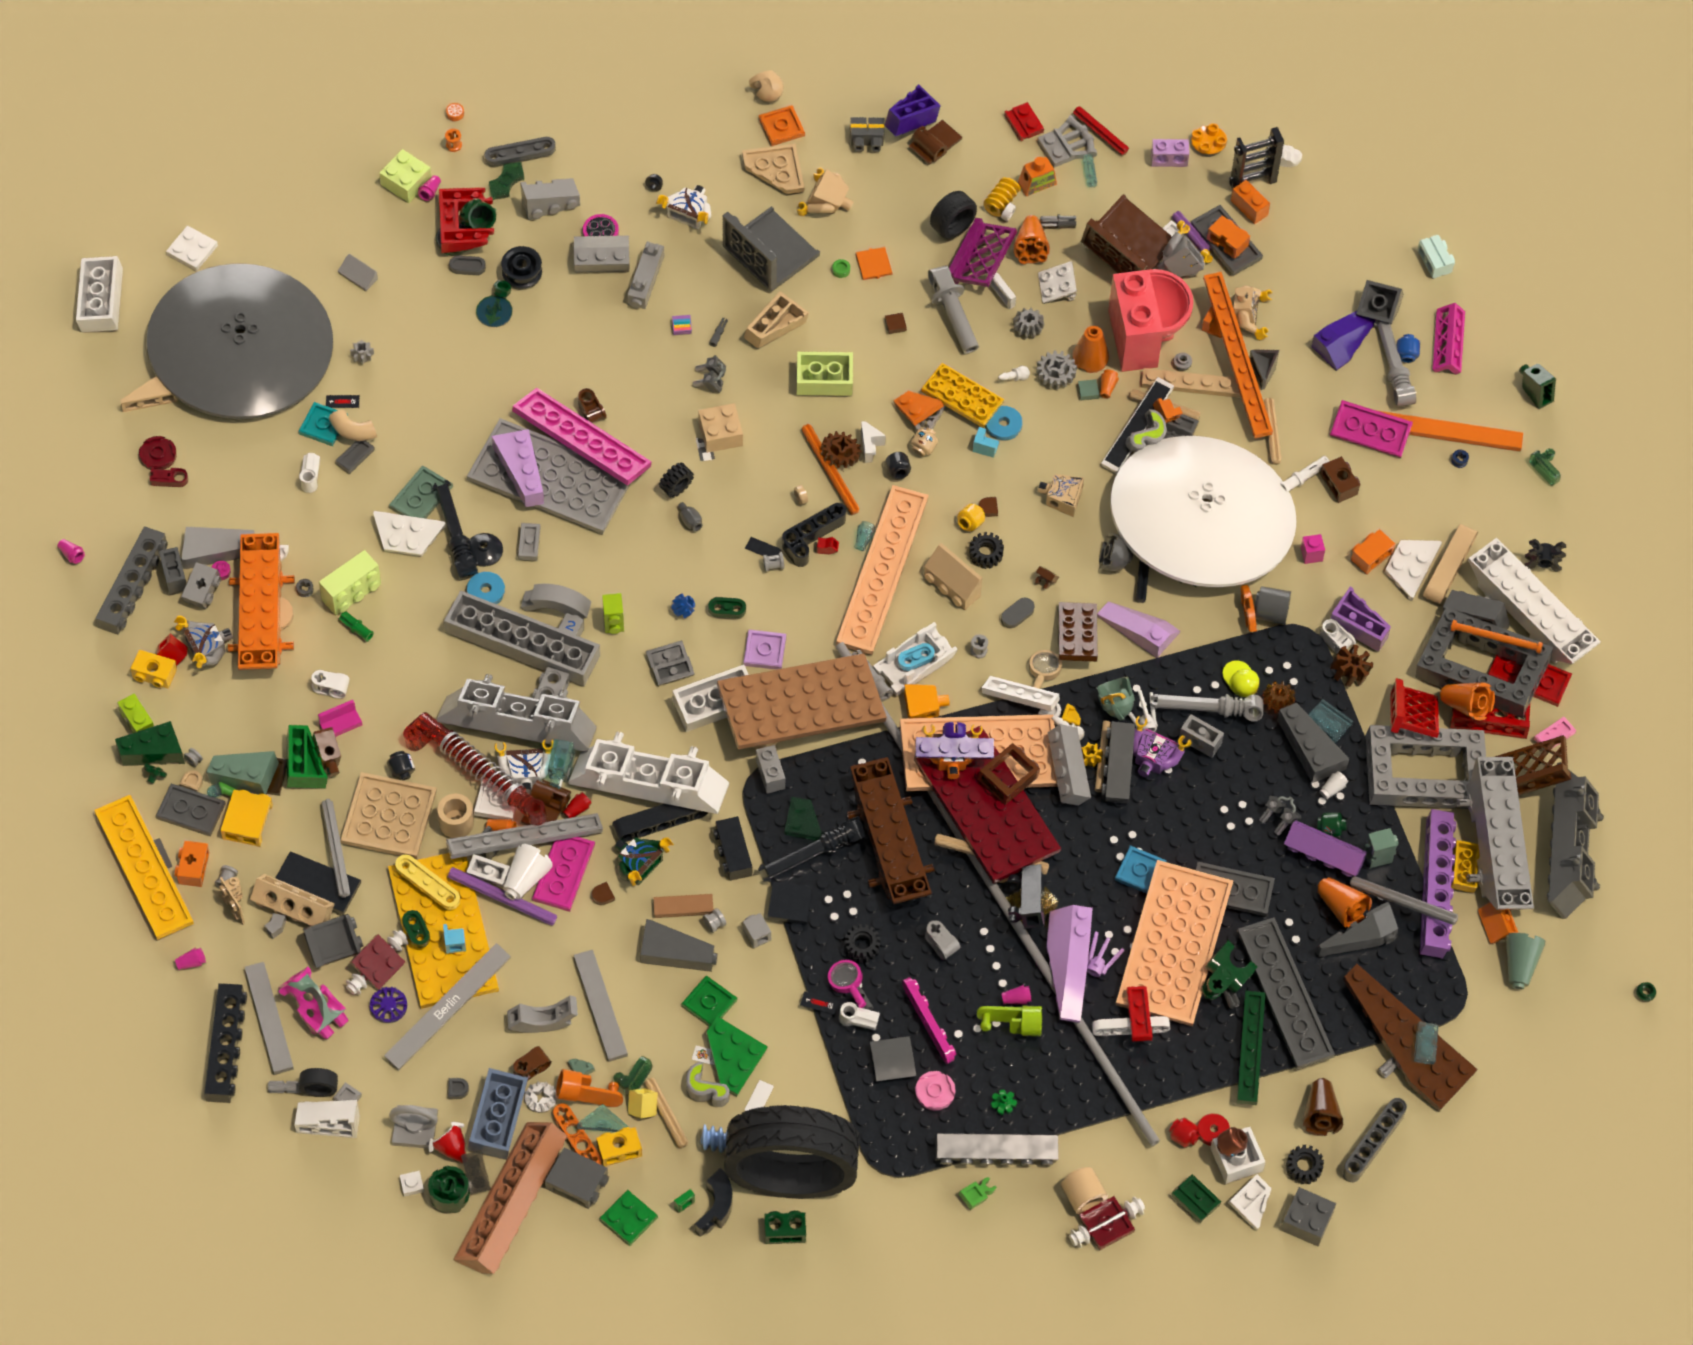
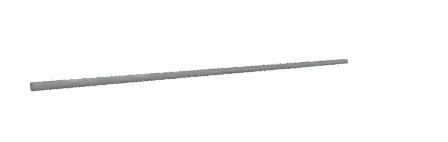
M844 642L836 645V649L841 657L852 656ZM883 705L887 717L886 722L883 723L902 751L900 730ZM933 790L927 791L955 837L965 841ZM967 854L1010 922L1008 908L1011 905L997 883H992L976 856ZM1022 922L1011 923L1056 995L1055 987L1053 986L1052 970H1050L1048 963L1027 930L1024 929ZM1082 1017L1080 1023L1073 1022L1150 1145L1158 1144L1160 1142L1159 1138Z

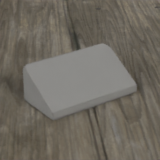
M351 254L346 256L338 270L339 274L365 291L378 279L377 272Z

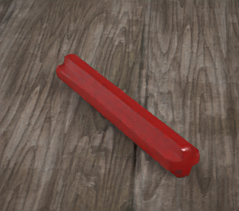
M1081 106L1075 108L1073 114L1118 153L1121 155L1127 153L1129 147Z

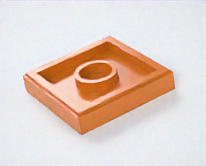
M793 105L759 115V120L771 146L805 136V131Z

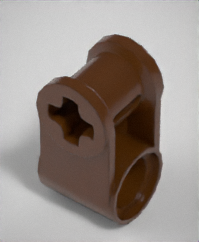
M589 388L580 390L578 406L584 418L592 424L597 420L607 419L606 412L594 391Z
M537 1046L514 1062L513 1074L530 1080L548 1069L552 1061L541 1047Z

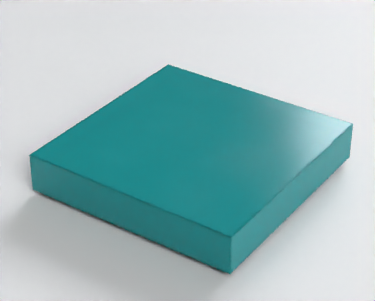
M314 402L298 431L299 435L333 447L339 434L331 425L329 416L338 410Z

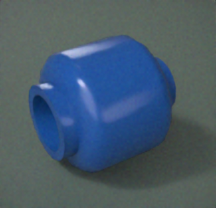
M1405 334L1397 340V351L1402 362L1411 363L1420 356V341L1414 338V335Z

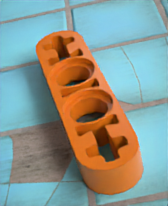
M566 1104L555 1106L553 1110L554 1120L560 1130L567 1135L566 1139L573 1151L588 1158L587 1155L590 1153L591 1159L593 1161L596 1160V1163L602 1165L599 1153L571 1108ZM561 1110L563 1113L566 1112V1118L568 1120L566 1123L563 1116L559 1115V1111ZM569 1126H576L578 1131L575 1134H569L567 1128ZM579 1142H586L588 1148L586 1150H579L577 1144Z

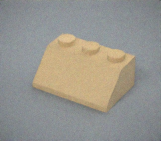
M940 543L925 565V579L929 583L936 585L943 595L949 596L956 606L966 610L981 597L982 577Z

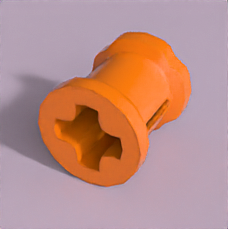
M457 129L446 131V147L450 152L459 151L462 148L460 131Z

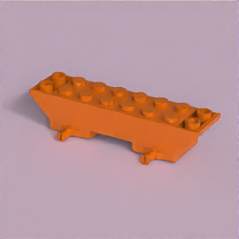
M279 533L241 534L240 577H229L230 586L240 585L239 644H228V652H238V670L278 668L282 650H294V641L282 642L281 589L283 583H295V575L283 576Z

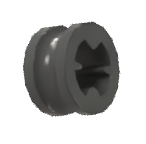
M301 579L297 582L296 589L299 596L309 597L313 594V583L309 579ZM302 586L308 587V591L302 589Z

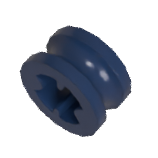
M1456 450L1452 455L1451 462L1455 467L1463 468L1468 463L1469 455L1464 450Z

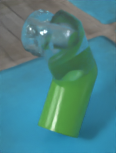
M218 782L207 789V795L218 797L225 794L231 797L233 790L237 789L223 782Z

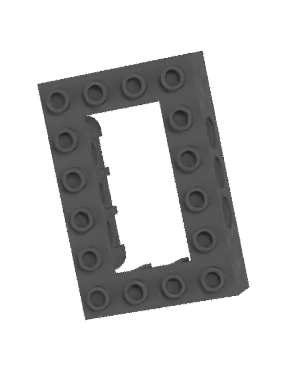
M1446 607L1417 664L1415 678L1442 688L1447 684L1477 682L1490 684V689L1495 694L1493 707L1523 718L1551 661L1553 647L1543 644L1539 654L1535 650L1457 630L1453 632L1451 631V625L1453 620H1457V623L1539 643L1536 640ZM1457 634L1459 642L1465 645L1466 643L1480 648L1481 651L1486 650L1498 655L1500 658L1504 657L1515 661L1518 665H1523L1515 683L1511 684L1445 659L1448 649L1452 648L1455 635Z

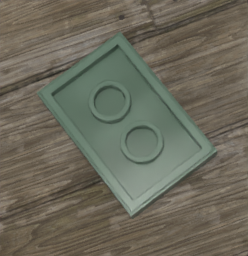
M422 465L392 500L389 508L400 515L426 519L440 503L437 491H433L434 483L437 486L445 484V478ZM453 483L449 486L450 490L453 488Z

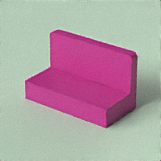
M354 700L318 714L321 729L332 727L335 737L363 725L356 711Z

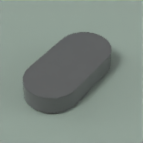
M458 255L450 259L449 267L454 274L481 275L486 270V262L481 257Z
M1020 598L1002 613V624L1007 628L1017 627L1034 613V602L1029 598Z

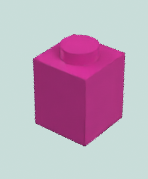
M1321 534L1303 536L1301 552L1304 564L1323 562L1325 547Z

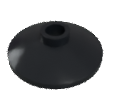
M480 533L470 538V548L476 566L488 567L494 565L502 557L503 545L495 535Z

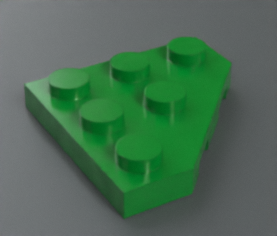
M717 1016L707 1030L706 1037L710 1045L718 1083L726 1084L730 1093L737 1097L767 1051L768 1046Z

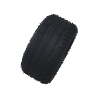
M953 191L936 204L930 216V225L943 238H955L972 224L977 214V205L965 192Z

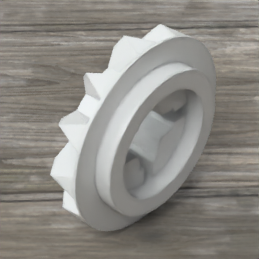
M537 1081L533 1085L530 1084L525 1092V1102L533 1111L546 1112L556 1104V1090L554 1086L547 1082ZM544 1090L546 1098L542 1097L538 1103V1096L536 1094H540Z

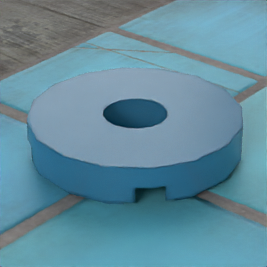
M1000 406L986 424V429L991 436L993 435L998 440H1010L1015 438L1021 431L1022 417L1016 409L1009 406ZM1007 421L1009 424L1007 426H1002L999 424V422Z
M480 572L469 580L467 593L498 604L503 599L505 585L499 575L493 572ZM483 587H490L491 591L484 593L481 589Z

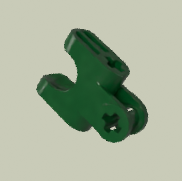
M1227 941L1205 966L1212 973L1203 983L1201 989L1202 994L1207 999L1214 1000L1218 998L1227 988L1235 994L1258 968L1252 961L1243 968L1235 967L1230 961V953L1234 949V945L1230 941Z

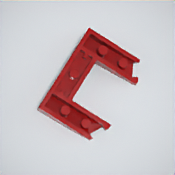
M484 187L439 189L442 253L470 250L488 244L487 238L489 235L494 234V228L459 229L458 211L470 200L479 198L489 205L493 204L492 197H484Z

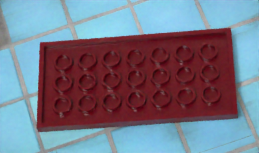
M980 726L974 728L973 731L978 733ZM983 729L978 738H989V736ZM971 730L966 732V734H970V737L973 736ZM994 746V758H995V757H996L997 755H999L1000 753L998 752V750H997L996 747ZM914 757L915 763L993 884L1021 871L1025 866L1034 865L1061 851V847L1024 790L1004 805L978 780L980 770L993 759H973L972 763L966 765L965 770H959L958 778L950 779L948 778L947 770H938L937 764H934L930 758ZM1005 761L992 770L1009 788L1018 782Z

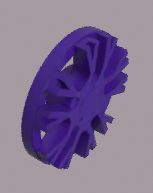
M382 987V989L372 995L370 1000L372 1015L383 1023H393L400 1020L405 1015L408 1007L404 993L396 987ZM382 993L385 994L383 998L379 996ZM394 993L399 995L398 997H393ZM373 1006H380V1008L374 1010ZM397 1006H404L403 1011L397 1009ZM385 1014H391V1019H385Z

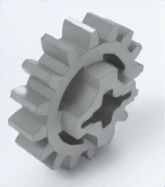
M1054 350L1052 355L1047 352L1046 357L1041 356L1040 361L1037 362L1036 374H1039L1038 379H1043V385L1049 383L1050 388L1053 385H1056L1057 389H1059L1060 385L1067 387V382L1071 384L1073 378L1076 377L1077 365H1074L1075 360H1070L1069 354L1064 356V351L1057 354L1056 350Z

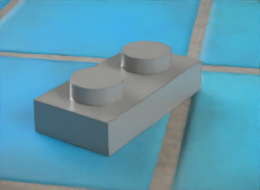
M521 523L518 554L520 560H538L540 524Z

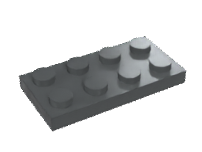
M1218 205L1191 220V224L1209 244L1210 249L1228 271L1235 275L1262 260L1263 255L1251 240L1249 241V246L1236 259L1225 253L1224 247L1221 245L1217 247L1207 240L1208 228L1222 215L1232 220L1238 226L1225 209Z
M1197 862L1196 871L1233 880L1226 908L1267 917L1275 878Z

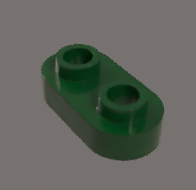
M714 597L708 603V611L714 617L738 619L746 614V603L739 598Z
M407 911L402 918L406 933L413 946L423 948L430 942L428 928L418 911ZM419 937L424 938L422 941L417 940Z

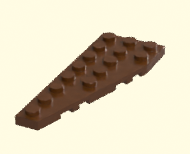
M1356 964L1345 975L1343 981L1353 997L1360 1003L1363 1013L1370 1019L1373 1029L1386 1050L1395 1059V1064L1405 1075L1408 1085L1440 1112L1478 1069L1363 968Z

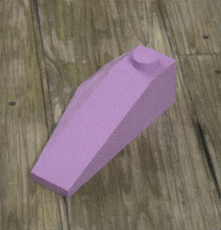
M1109 601L1097 613V617L1156 658L1161 655L1180 633V630L1163 619Z

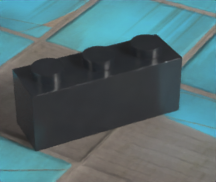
M739 817L715 821L713 835L715 841L718 840L720 846H717L719 857H723L725 862L722 863L724 875L728 874L730 881L753 876V867Z

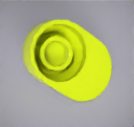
M1231 661L1225 665L1223 678L1236 695L1248 697L1257 692L1259 677L1246 663Z

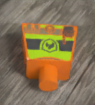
M1036 157L1033 162L1023 166L1018 184L1026 197L1057 185L1055 170L1047 157Z

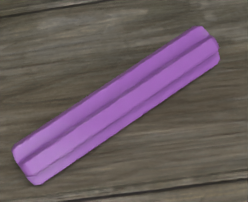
M1181 211L1173 213L1172 219L1176 223L1183 220L1185 225L1190 226V231L1185 234L1201 252L1203 249L1210 250L1209 244Z

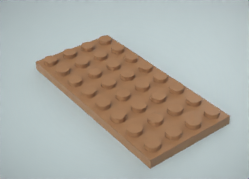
M865 653L717 681L720 697L738 750L886 722L887 718Z

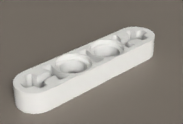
M1150 1017L1152 1033H1164L1170 1030L1168 1017ZM1130 1019L1096 1020L1092 1022L1093 1034L1096 1036L1131 1034Z

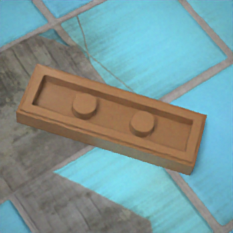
M712 894L653 897L655 918L711 914L714 910Z

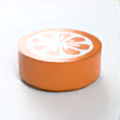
M459 103L448 105L446 108L447 118L451 121L461 120L464 117L463 106Z

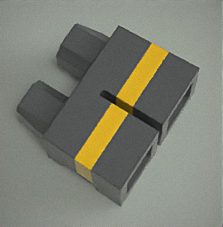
M850 117L851 145H853L855 152H862L864 146H871V151L880 152L884 142L885 118L868 117L867 131V117Z

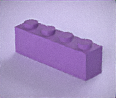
M1297 820L1293 822L1284 843L1288 846L1289 850L1296 853L1299 851L1303 852L1307 858L1314 861L1317 859L1323 861L1326 867L1341 869V873L1349 877L1359 874L1368 853Z

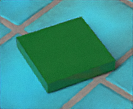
M706 975L682 1002L681 1007L710 1027L717 1016L720 1018L724 1017L737 1002V997Z

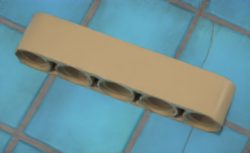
M1462 524L1459 525L1428 583L1423 597L1441 605L1473 545L1478 531Z

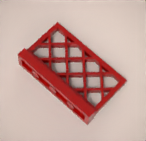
M1396 678L1390 693L1391 732L1398 733L1399 729L1403 728L1438 738V696L1403 686V680Z
M1530 704L1524 714L1525 720L1515 719V715L1496 708L1491 713L1488 712L1485 717L1487 718L1485 720L1478 721L1452 708L1450 728L1484 730V733L1527 739L1530 728ZM1501 711L1506 717H1498L1495 714Z

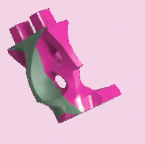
M307 966L280 985L278 992L283 996L287 994L293 996L299 1006L296 1011L307 1024L311 1033H318L323 1039H328L334 1034V1031L328 1025L330 1022L334 1021L340 1028L349 1021L344 1013L346 1008L332 995L324 984L319 989L317 984L312 981L311 969ZM305 993L312 994L313 999L311 1001H307L304 999L303 995ZM323 995H325L328 998V1003L326 1002ZM308 1009L314 1013L313 1017L307 1015Z

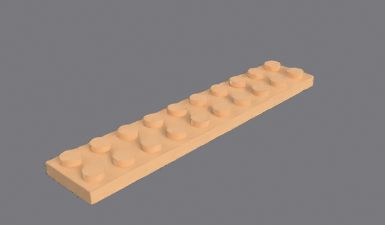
M892 485L836 640V645L844 642L849 649L861 650L863 653L873 655L928 501L927 494Z

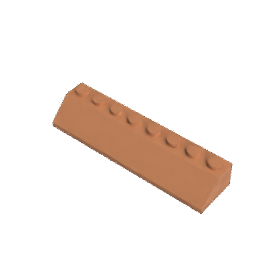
M552 1122L526 1123L453 1259L455 1262L483 1274H494L498 1270L503 1256L509 1250L512 1239L518 1233L521 1222L527 1216L530 1205L536 1199L538 1190L545 1182L546 1175L554 1165L555 1158L563 1148L564 1141L567 1138V1135Z

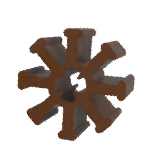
M1353 645L1349 651L1346 646L1341 647L1331 663V669H1337L1334 678L1339 681L1345 675V686L1351 687L1354 681L1358 683V686L1362 685L1373 668V662H1366L1370 656L1368 651H1365L1360 656L1357 655L1358 645Z

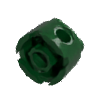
M444 1166L443 1169L434 1171L429 1178V1196L431 1204L436 1209L446 1213H458L465 1207L469 1201L470 1188L468 1178L463 1170L454 1166Z

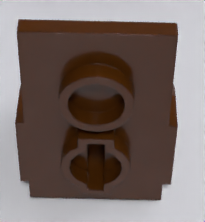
M942 119L928 131L924 126L919 127L912 135V142L909 148L929 165L945 155L947 150L962 140V136Z
M537 780L531 790V803L521 823L532 825L557 820L559 815L563 814L571 799V791L560 788V786L545 780Z

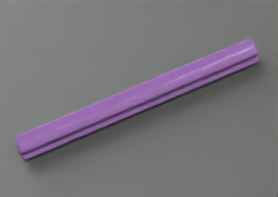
M452 867L448 873L450 879L549 925H554L557 920L556 914L521 898L509 899L505 895L504 890L455 867Z

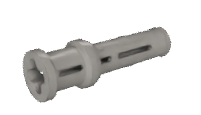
M857 650L858 654H863L861 650ZM868 662L881 702L885 701L893 695L894 691L887 686L885 678L878 675Z

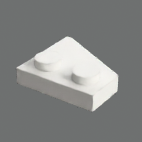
M1257 1174L1228 1203L1256 1231L1260 1227L1262 1215L1272 1188Z

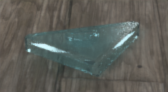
M603 1104L577 1124L578 1129L619 1132L620 1129L629 1127Z

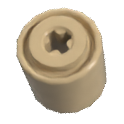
M456 793L442 798L437 808L441 831L450 838L468 835L474 826L473 808L470 800L466 796Z
M1091 1167L1079 1168L1071 1172L1061 1183L1064 1193L1077 1214L1094 1207L1108 1198L1107 1192Z

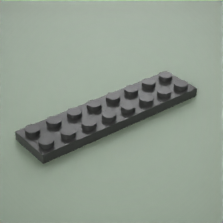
M1275 917L1239 928L1237 930L1238 936L1249 961L1258 966L1254 971L1262 991L1265 993V998L1296 1069L1334 1058V1051Z

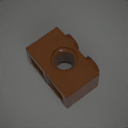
M1342 456L1322 464L1320 475L1338 503L1358 495L1361 485L1357 476L1353 475L1349 463L1345 462Z

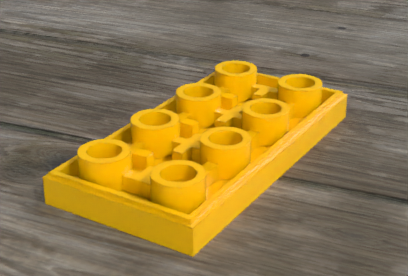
M944 363L940 364L921 389V392L941 400L943 405L982 428L986 426L1004 402V399Z

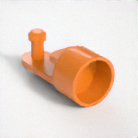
M561 1069L556 1086L557 1099L573 1102L582 1101L609 1107H618L623 1103V1095L617 1092L619 1090L617 1082H610L608 1090L590 1087L592 1082L590 1075Z

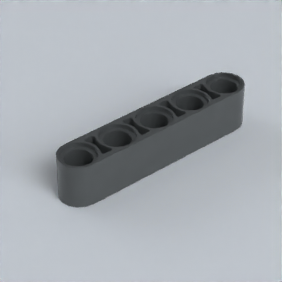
M1394 1098L1389 1102L1348 1158L1343 1170V1177L1346 1181L1356 1182L1361 1178L1403 1120L1407 1109V1104L1403 1099ZM1392 1108H1399L1401 1112H1395ZM1381 1123H1388L1390 1127H1384ZM1370 1138H1377L1379 1142H1373ZM1359 1153H1366L1369 1157H1362ZM1349 1168H1355L1357 1172H1350Z

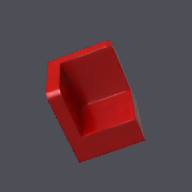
M170 633L157 646V655L175 660L177 666L187 656L188 647Z

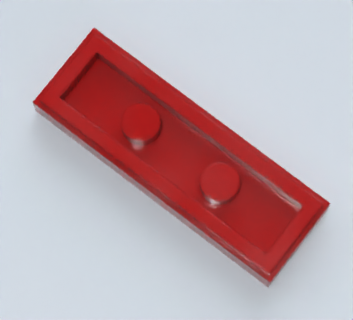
M1147 986L1127 987L1132 1041H1152Z

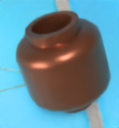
M1231 1127L1218 1135L1217 1149L1221 1154L1234 1157L1246 1149L1247 1135L1242 1129Z

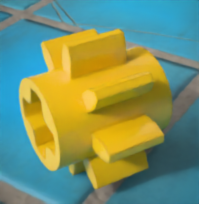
M1087 742L1086 746L1081 747L1085 766L1094 767L1097 763L1102 762L1100 756L1103 755L1102 749L1098 750L1097 743L1093 745Z

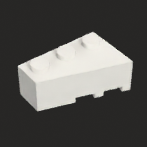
M357 1100L306 1101L298 1103L295 1119L296 1133L357 1138L360 1119Z

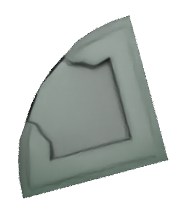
M578 1059L568 1060L572 1071L581 1072L585 1075L595 1072V1068L590 1062Z

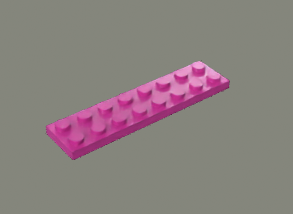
M535 388L513 405L512 411L627 486L651 467L652 461L538 388Z

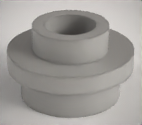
M1178 353L1174 357V365L1181 371L1187 370L1192 365V358L1187 353Z

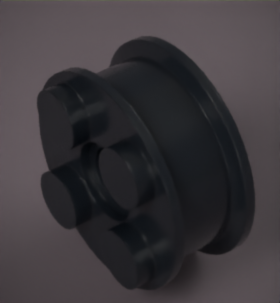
M517 246L504 254L501 261L502 276L512 287L526 289L533 287L539 282L542 277V260L536 250L527 246Z

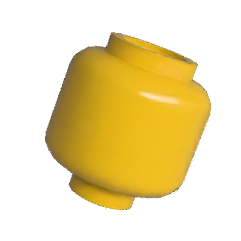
M976 504L966 505L957 515L958 525L966 531L972 532L985 521L983 509Z

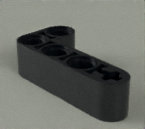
M834 503L783 532L782 548L793 564L798 567H804L808 564V545L818 540V537L821 538L844 525L846 522V507L841 503Z

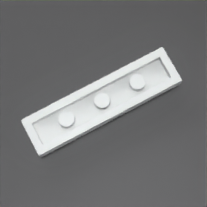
M992 676L982 686L983 694L1047 711H1052L1060 700L1058 693Z

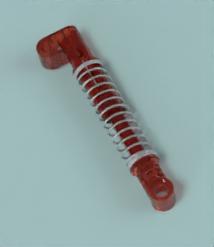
M428 712L420 714L404 729L403 735L409 750L418 751L430 741H433L444 755H449V758L454 759L455 763H460V768L465 767L466 772H470L471 776H476V780H481L482 785L486 784V788L491 789L492 793H497L498 798L502 797V801L505 804L515 807L528 818L530 824L538 826L547 820L543 801L534 799V797L526 792V788L522 784L517 783L516 779H512L511 775H507L506 771L501 770L499 766H496L495 762H491L489 758H486L478 749H475L473 745L465 741L457 732L449 730L440 722H437Z

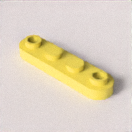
M401 855L397 858L395 862L396 870L405 879L443 908L452 910L459 906V893L410 855ZM404 865L409 866L407 869L402 868ZM449 899H453V900H454V901L451 902V903L447 902V900H449Z

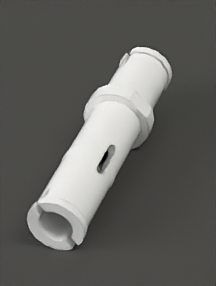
M1322 456L1301 471L1294 472L1290 478L1280 484L1285 487L1287 492L1297 486H1302L1304 481L1319 473L1322 464L1329 462V459L1326 456Z

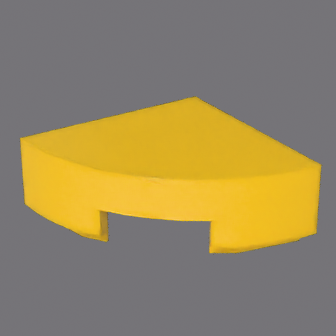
M1067 703L1062 716L1063 721L1065 720L1069 725L1074 723L1075 726L1080 727L1081 718L1072 705Z

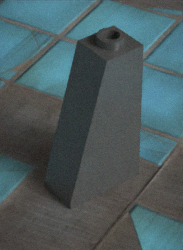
M646 919L641 949V963L712 972V967L717 964L718 953H714V945Z

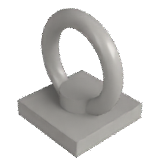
M397 1105V1107L393 1108L389 1113L391 1121L395 1123L392 1145L429 1149V1141L431 1138L434 1140L438 1109L414 1105Z

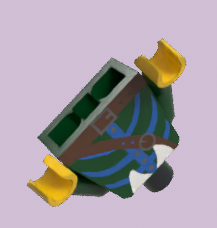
M665 837L661 841L634 838L629 844L620 839L614 848L620 852L617 867L621 878L631 882L632 886L636 884L639 886L663 861V851L661 850L668 853L670 851L668 846L674 845L670 838Z

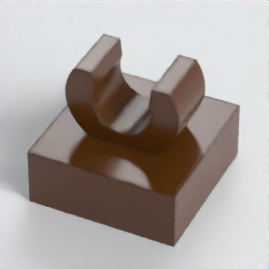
M1039 566L1036 571L1041 576L1036 578L1035 583L1039 584L1044 579L1046 582L1043 587L1044 589H1048L1051 582L1056 583L1059 579L1058 575L1045 567Z

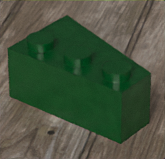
M171 721L115 739L123 766L145 765V763L166 765V763L173 762L185 764L183 753Z

